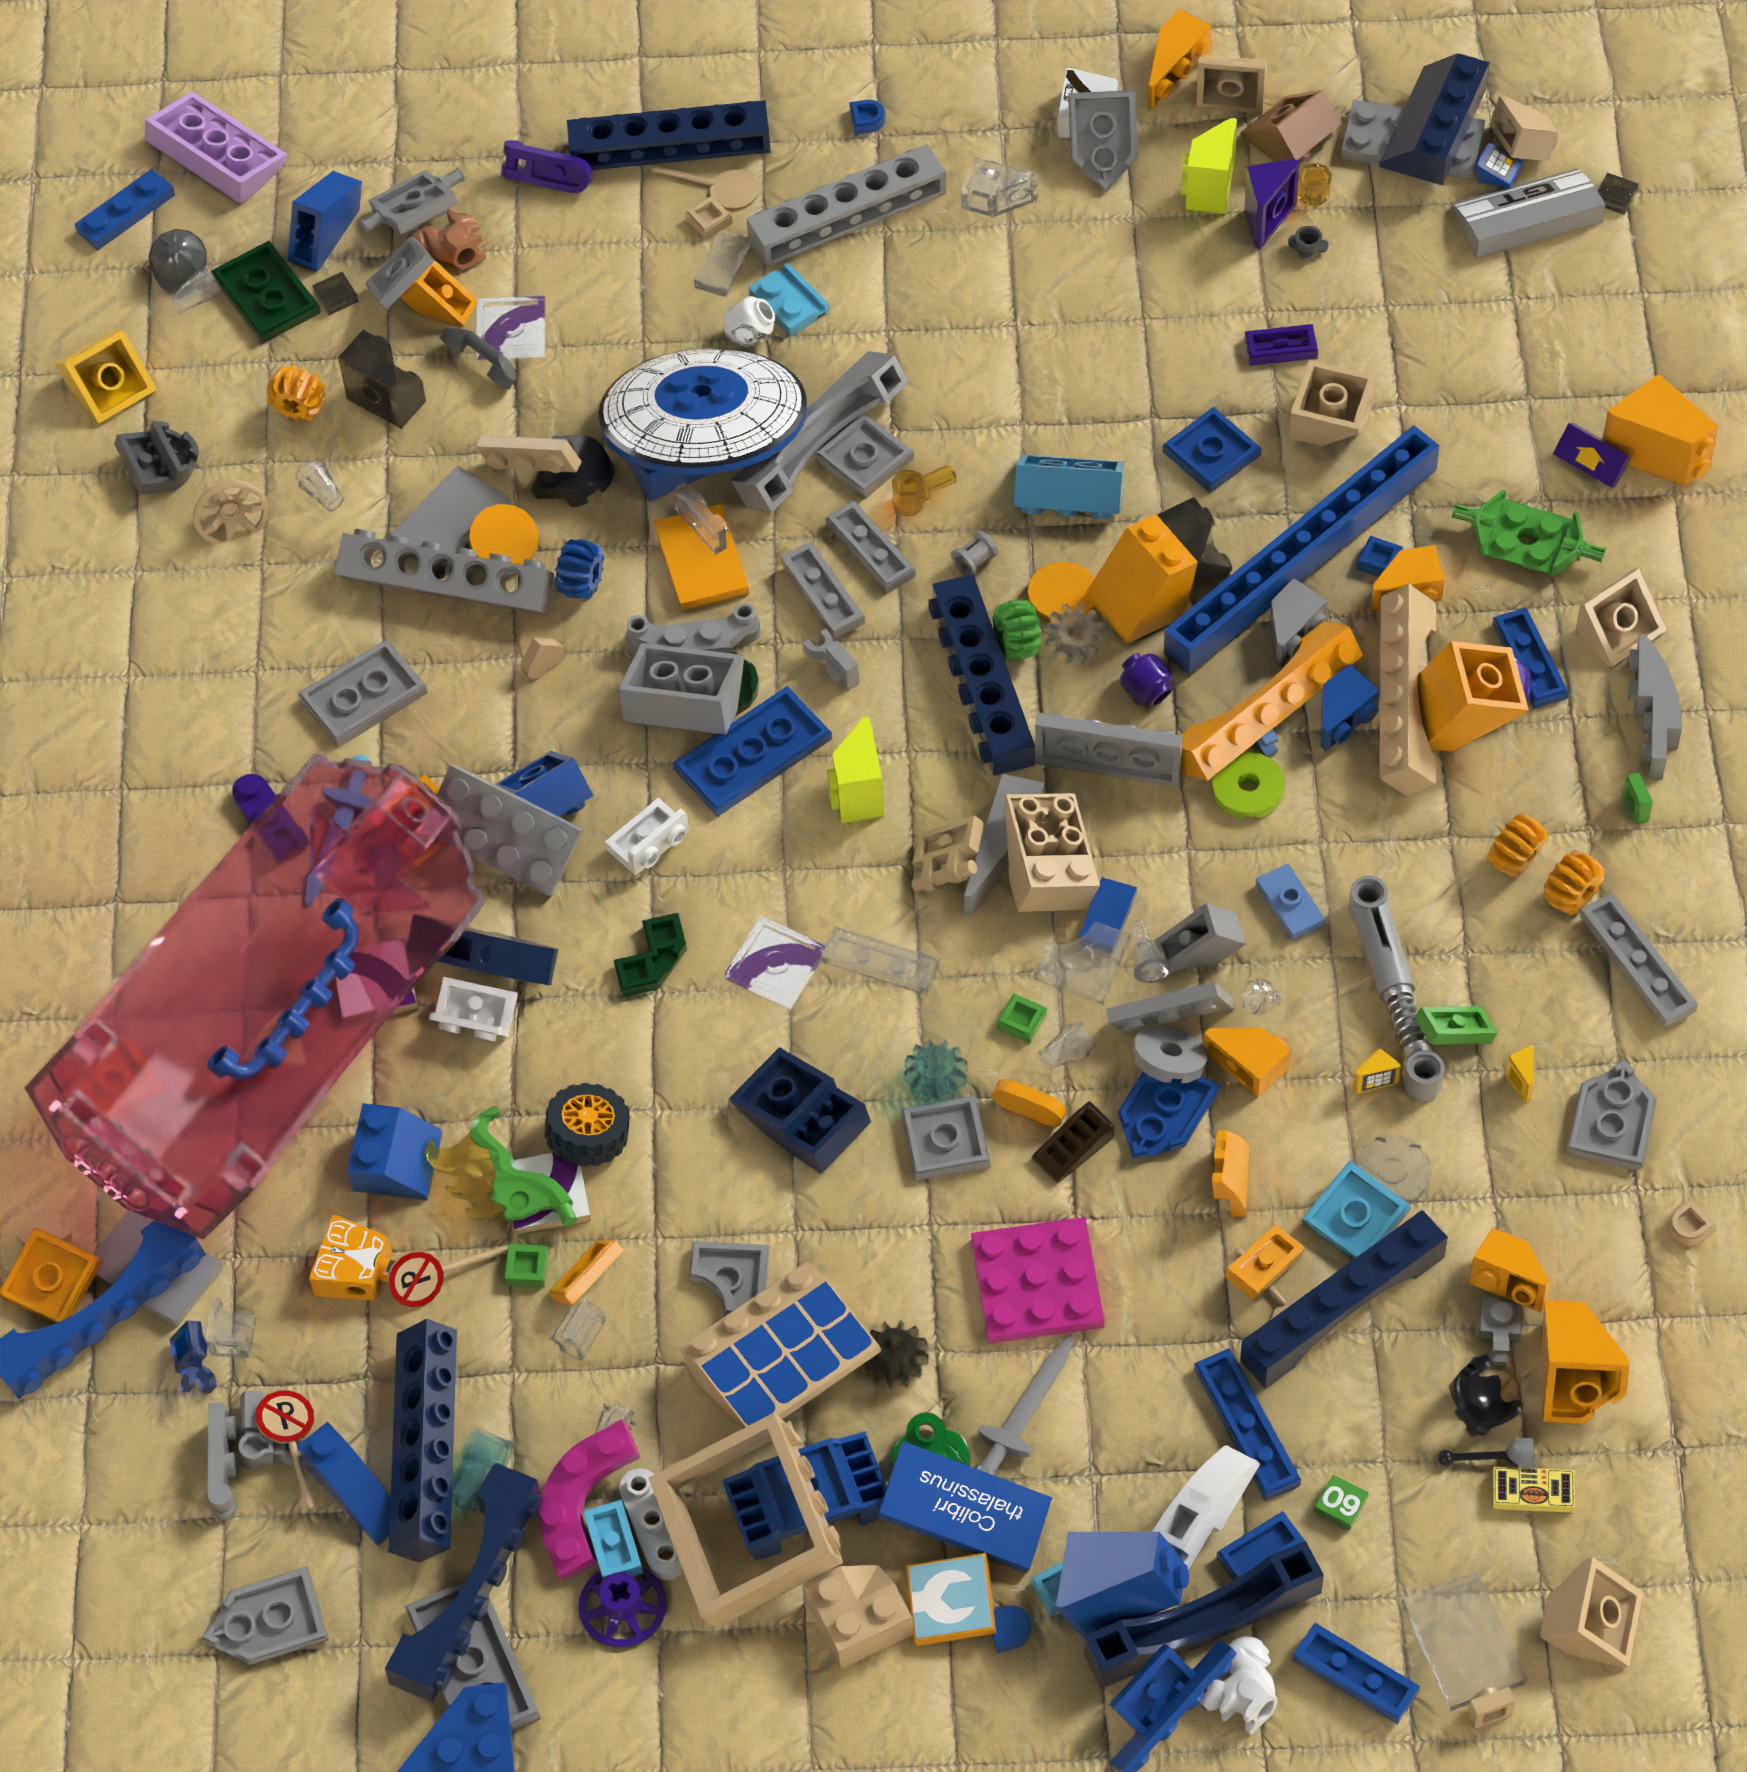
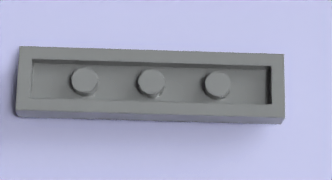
M1613 893L1581 908L1580 918L1664 1028L1696 1012L1697 1002Z

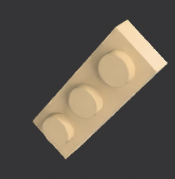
M481 435L476 445L486 463L491 468L497 470L516 469L523 471L576 473L582 462L566 439Z

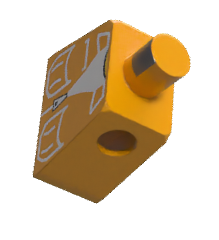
M332 1215L309 1277L314 1296L375 1300L382 1282H388L389 1271L396 1261L391 1259L392 1249L389 1238L350 1220Z

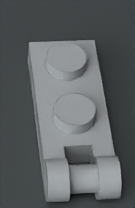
M224 1402L208 1403L207 1495L214 1515L218 1519L226 1521L233 1518L237 1513V1505L230 1489V1477L236 1476V1456L234 1452L230 1453V1440H236L237 1438L235 1416H229Z

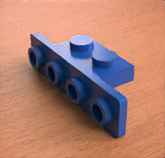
M1218 1641L1192 1670L1168 1645L1163 1644L1109 1704L1136 1731L1134 1736L1111 1760L1110 1764L1120 1772H1136L1142 1768L1148 1761L1149 1752L1159 1741L1167 1739L1175 1731L1178 1719L1187 1710H1192L1202 1701L1205 1695L1204 1690L1212 1681L1220 1679L1229 1671L1232 1666L1231 1660L1236 1656L1237 1652L1227 1644Z

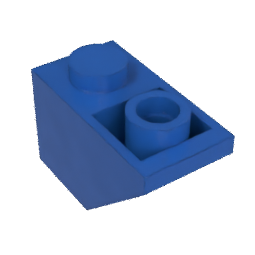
M1350 664L1323 684L1321 748L1324 751H1327L1336 743L1338 745L1344 743L1356 727L1362 723L1367 724L1372 721L1379 711L1380 690Z

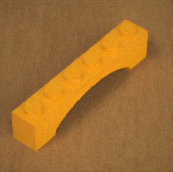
M1323 621L1299 640L1300 647L1292 659L1263 687L1224 713L1202 724H1194L1181 734L1183 735L1182 774L1208 781L1323 688L1324 683L1349 664L1352 665L1359 660L1363 654L1350 627Z

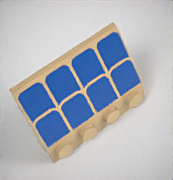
M808 1262L794 1269L680 1346L692 1378L742 1428L772 1413H775L781 1419L785 1418L881 1352L878 1343L828 1280Z

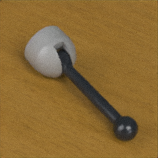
M1533 1438L1513 1440L1508 1445L1506 1451L1452 1453L1449 1450H1442L1437 1457L1439 1463L1444 1466L1450 1465L1453 1461L1507 1459L1514 1468H1535Z

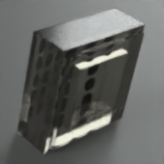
M1607 172L1598 189V193L1603 199L1606 209L1625 215L1638 191L1639 184Z
M343 272L312 285L315 296L328 316L359 302L357 293Z

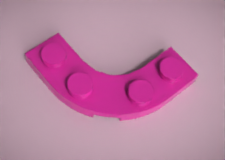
M622 1419L583 1439L568 1450L553 1468L543 1489V1502L539 1511L541 1533L557 1576L563 1581L598 1563L585 1530L582 1514L585 1499L589 1492L605 1476L641 1458L628 1424Z

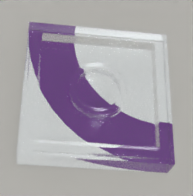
M545 296L477 299L476 335L508 359L545 357ZM476 352L477 360H486Z
M761 916L726 970L725 979L791 1009L826 954V945Z

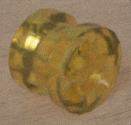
M1320 163L1306 164L1300 169L1297 196L1302 203L1309 206H1319L1328 201L1332 177L1330 169Z

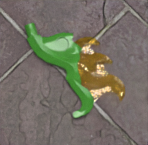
M492 1106L476 1116L471 1124L470 1132L460 1142L450 1148H436L434 1140H429L425 1152L429 1164L435 1170L450 1174L458 1179L456 1186L446 1185V1191L455 1198L473 1200L479 1203L476 1208L467 1207L465 1209L466 1214L472 1218L479 1220L490 1219L505 1209L506 1220L514 1221L525 1219L542 1210L552 1209L558 1213L563 1226H571L577 1222V1217L572 1208V1199L554 1179L544 1174L516 1170L512 1167V1155L488 1131L489 1123L500 1117L498 1107Z

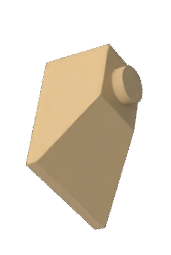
M1586 1558L1547 1599L1540 1637L1565 1654L1614 1666L1629 1667L1644 1592L1595 1558Z

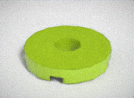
M1243 752L1213 776L1212 790L1216 804L1225 813L1235 818L1246 819V817L1256 816V819L1266 817L1277 809L1284 796L1285 778L1282 769L1273 759L1261 753ZM1244 781H1252L1258 785V788L1254 791H1244L1239 787V784Z

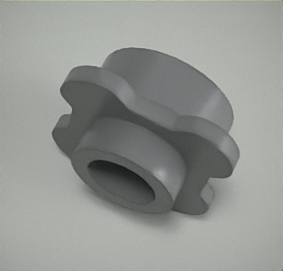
M1303 226L1296 231L1295 235H1291L1288 238L1289 247L1295 248L1299 253V258L1304 261L1311 260L1315 254L1319 252L1324 253L1328 250V242L1322 240L1321 231L1314 226Z

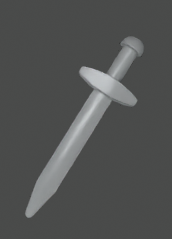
M1072 1335L1067 1336L1048 1355L1002 1428L985 1425L979 1427V1436L990 1444L992 1448L981 1465H976L974 1468L994 1475L1006 1454L1030 1457L1032 1454L1031 1447L1019 1436L1064 1367L1074 1341Z

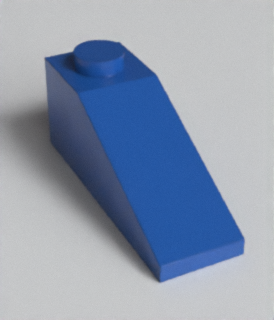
M327 1421L297 1445L303 1466L378 1546L389 1537L390 1495L354 1449Z

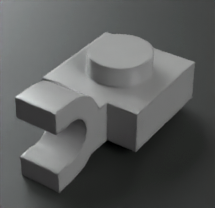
M826 628L820 631V640L823 645L815 646L809 639L802 642L803 651L807 656L815 660L824 659L826 661L825 670L834 682L839 681L847 691L860 684L858 663L838 641H832V636Z
M1482 1297L1480 1338L1492 1339V1363L1490 1365L1506 1367L1509 1341L1520 1340L1521 1305L1506 1298Z

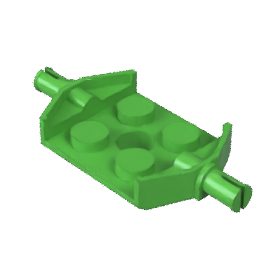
M1506 490L1496 494L1484 503L1480 509L1477 508L1475 510L1458 503L1455 504L1452 518L1472 523L1471 529L1475 530L1479 554L1554 577L1558 576L1576 560L1580 561L1581 557L1602 563L1605 556L1606 548L1588 544L1583 540L1580 519L1576 511L1573 513V518L1570 519L1505 499ZM1531 536L1537 542L1532 545H1526L1521 543L1519 538Z

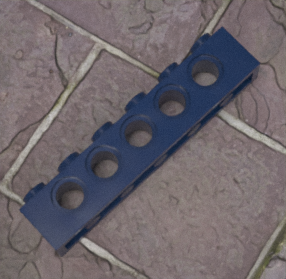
M766 100L567 120L570 156L585 160L592 170L771 153Z
M974 574L932 584L933 598L928 599L929 611L933 620L939 619L941 625L938 628L942 648H949L951 656H948V664L952 676H959L961 682L958 685L960 700L963 706L969 705L971 711L968 714L969 725L972 734H979L981 743H978V748L983 764L989 763L993 776L1035 766V744ZM1000 731H1001V732H1006V733H1004V734H997L996 732H1000Z
M427 1318L397 1333L388 1548L389 1553L419 1563L449 1550L451 1544L457 1330Z

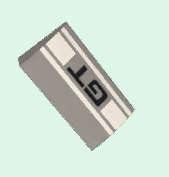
M1576 168L1452 203L1451 209L1476 258L1601 223L1603 222L1605 203L1588 177Z

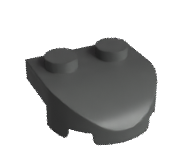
M152 421L149 431L117 434L114 445L139 494L175 490L189 480L198 459L199 449L197 443L188 432L185 431L181 435L169 429L170 424L167 422Z

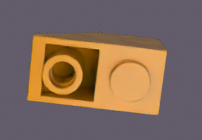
M1435 545L1405 549L1398 552L1373 584L1372 611L1381 609V596L1407 584H1410L1433 601L1442 600L1445 578Z
M1492 1227L1474 1255L1469 1284L1541 1313L1544 1309L1549 1280L1529 1242Z

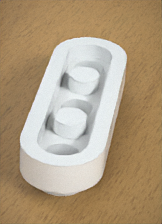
M643 1468L633 1469L622 1477L619 1485L625 1510L649 1571L660 1580L676 1579L684 1571L648 1479L654 1473ZM636 1483H644L646 1485L641 1491L632 1489ZM650 1517L660 1519L655 1525H648L646 1523V1520ZM669 1551L673 1553V1556L668 1560H663L659 1558L660 1554Z

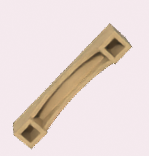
M1410 584L1381 596L1379 779L1407 797L1436 785V753L1431 751L1427 740L1418 695V667L1421 650L1426 637L1436 633V602Z

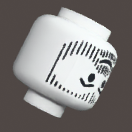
M753 296L745 297L725 312L724 332L731 342L743 347H752L772 333L775 321L774 311L770 304L763 299Z

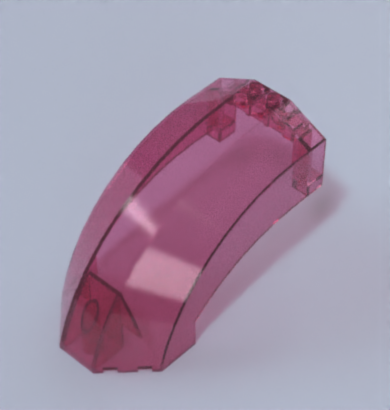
M313 754L155 932L24 1087L64 1157L125 1209L204 1240L255 1190L307 1118L355 1057L425 973L458 941L485 904L482 891L475 889L471 876L475 872L468 846L462 845L458 830L462 826L458 814L402 765L388 764L384 768L372 766L371 761L345 758L342 762L329 761L326 755ZM343 898L354 909L351 917L357 923L359 931L358 944L349 957L355 963L351 973L342 980L334 976L327 985V988L332 992L330 1000L320 1009H316L313 1005L303 1016L309 1021L307 1030L297 1039H294L291 1035L286 1038L281 1047L286 1050L287 1054L277 1067L271 1068L266 1064L263 1070L256 1076L246 1080L234 1079L228 1075L218 1078L207 1068L211 1056L220 1047L228 1045L239 1055L238 1064H247L255 1055L254 1052L258 1044L264 1038L269 1037L277 1027L281 1014L292 1007L301 996L300 991L310 979L315 978L321 970L326 956L342 943L344 939L343 929H331L322 921V915L334 900Z

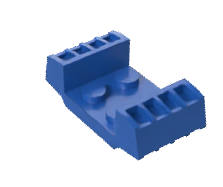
M866 1432L839 1439L829 1438L798 1449L800 1455H804L814 1471L815 1477L810 1480L814 1490H818L826 1501L829 1511L824 1515L828 1524L856 1514L861 1526L880 1519L877 1517L886 1490V1484ZM779 1456L755 1463L748 1470L722 1480L746 1548L754 1560L782 1553L780 1540L808 1531Z

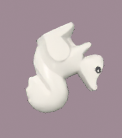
M1243 1636L1235 1639L1228 1645L1237 1652L1236 1656L1231 1660L1232 1666L1229 1669L1232 1675L1224 1681L1214 1679L1204 1690L1205 1695L1200 1704L1206 1711L1220 1708L1219 1711L1222 1713L1221 1720L1224 1722L1236 1712L1241 1713L1245 1720V1730L1252 1735L1274 1713L1278 1698L1275 1696L1274 1681L1265 1669L1271 1662L1268 1657L1269 1650L1263 1645L1261 1640L1255 1637Z

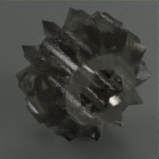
M902 1320L897 1323L896 1328H891L884 1321L882 1332L871 1329V1336L881 1348L880 1353L864 1363L867 1371H873V1380L878 1382L886 1378L887 1386L891 1389L895 1384V1380H901V1383L907 1388L910 1383L909 1376L920 1379L923 1374L922 1366H927L929 1355L925 1352L928 1349L927 1340L925 1337H919V1329H917L916 1325L905 1330V1324ZM893 1352H899V1356H893Z

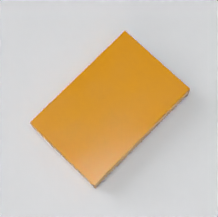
M722 504L654 521V528L681 611L750 594L749 585Z

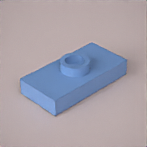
M1288 863L1256 878L1255 885L1292 941L1325 926L1324 916Z

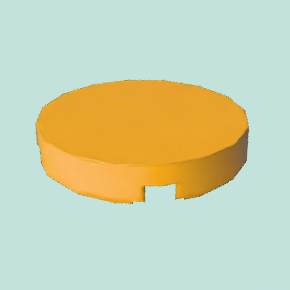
M497 504L487 507L476 515L470 526L469 547L477 551L476 557L489 559L490 553L511 557L510 563L523 565L524 559L532 560L538 550L539 531L535 521L525 510L514 505Z
M1063 561L1050 563L1037 570L1030 579L1027 590L1028 601L1035 607L1036 616L1044 622L1048 620L1054 622V625L1062 627L1077 625L1088 619L1093 613L1095 606L1086 596V591L1093 582L1094 577L1087 569L1076 563Z

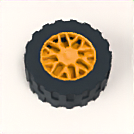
M573 1084L564 1090H559L556 1096L552 1097L549 1101V1106L546 1110L544 1133L549 1149L552 1148L554 1154L558 1158L565 1159V1162L579 1164V1166L584 1167L586 1165L599 1166L601 1163L612 1161L615 1156H619L622 1153L623 1147H626L628 1141L630 1117L629 1108L624 1104L625 1100L615 1094L614 1090L604 1088L600 1084Z

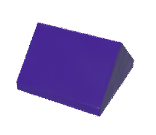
M1296 159L1247 166L1244 211L1254 246L1258 249L1265 245L1297 205L1300 161Z

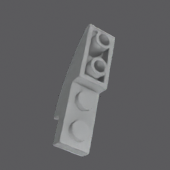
M1639 635L1637 649H1630L1629 671H1635V680H1629L1628 701H1634V716H1643L1642 732L1649 733L1648 741H1643L1642 763H1648V778L1663 779L1667 760V748L1678 749L1682 732L1681 709L1673 678L1664 659L1647 636Z

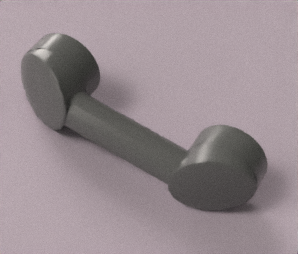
M456 327L444 329L440 339L445 344L459 352H463L467 345L493 364L487 373L491 380L506 389L512 387L516 380V372L507 357L499 353L471 330Z

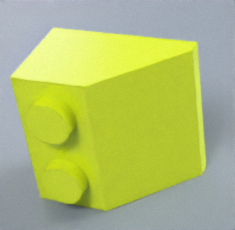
M1229 118L1193 139L1190 154H1183L1181 173L1187 175L1182 176L1180 195L1186 196V210L1226 214L1235 164L1236 118Z
M863 717L833 752V769H827L832 811L839 810L841 824L884 817L883 783L870 717Z

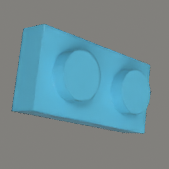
M622 1500L583 1511L603 1580L609 1575L619 1572L627 1573L632 1577L643 1574Z

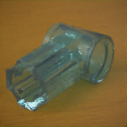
M473 1428L465 1441L461 1455L462 1461L452 1479V1502L457 1507L467 1511L478 1510L477 1494L494 1462L507 1466L512 1453L513 1443L479 1428Z

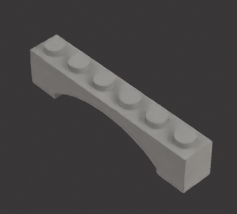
M868 351L807 408L806 420L801 431L786 447L763 461L744 467L731 480L746 508L772 513L795 491L792 485L797 475L825 442L863 413L881 403L887 404L909 383L895 355Z

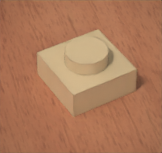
M1491 1687L1478 1692L1473 1697L1474 1699L1470 1701L1468 1717L1473 1728L1477 1729L1512 1716L1516 1701L1510 1688L1506 1687L1497 1690L1495 1687Z

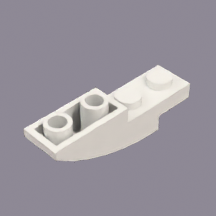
M1227 1445L1207 1460L1189 1479L1152 1531L1160 1532L1187 1565L1188 1570L1212 1530L1221 1531L1260 1465L1258 1461Z

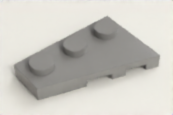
M1215 981L1106 1008L1109 1023L1118 1030L1122 1029V1032L1125 1033L1141 1030L1144 1028V1025L1171 1023L1179 1019L1235 1010L1232 995Z

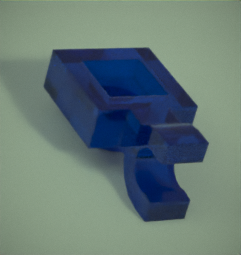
M187 1320L170 1338L175 1372L183 1375L181 1378L182 1392H190L195 1387L196 1380L201 1383L203 1393L210 1394L217 1387L213 1372L202 1364V1361L207 1357V1339L203 1335L201 1321Z

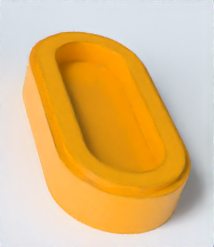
M1010 1079L999 1080L992 1092L995 1102L1003 1108L1046 1126H1060L1067 1113L1063 1103L1055 1097Z

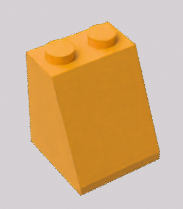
M1657 374L1607 410L1603 440L1631 455L1628 466L1685 486L1695 478H1702L1710 470L1713 449L1716 446L1715 440L1718 424L1660 374Z
M1155 514L1126 528L1087 589L1086 596L1124 642L1128 644L1173 623L1185 613L1198 562Z
M1451 641L1418 674L1420 711L1431 750L1453 752L1524 715L1529 710L1513 650L1510 647Z

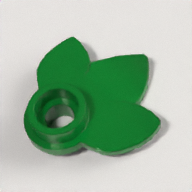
M929 1412L919 1413L911 1418L906 1428V1436L894 1444L891 1452L892 1469L903 1441L970 1466L971 1460L969 1448L963 1437L956 1432L946 1430L943 1421L937 1415ZM923 1425H928L933 1429L934 1434L931 1438H922L919 1434V1428Z

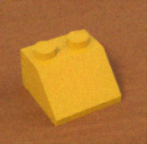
M112 329L55 363L72 394L97 424L157 390L123 329Z

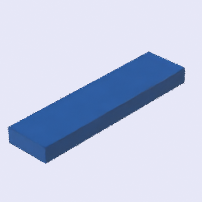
M1230 1348L1194 1363V1370L1238 1452L1260 1463L1252 1478L1264 1500L1266 1501L1300 1486V1476Z

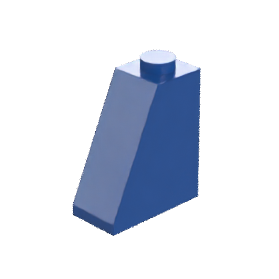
M332 171L292 201L288 261L314 271H318L360 210L362 181Z

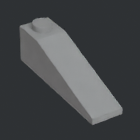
M1007 774L1001 775L980 842L979 851L975 858L977 872L970 875L964 893L965 915H973L1009 868L1005 813L1006 794H1045V783Z

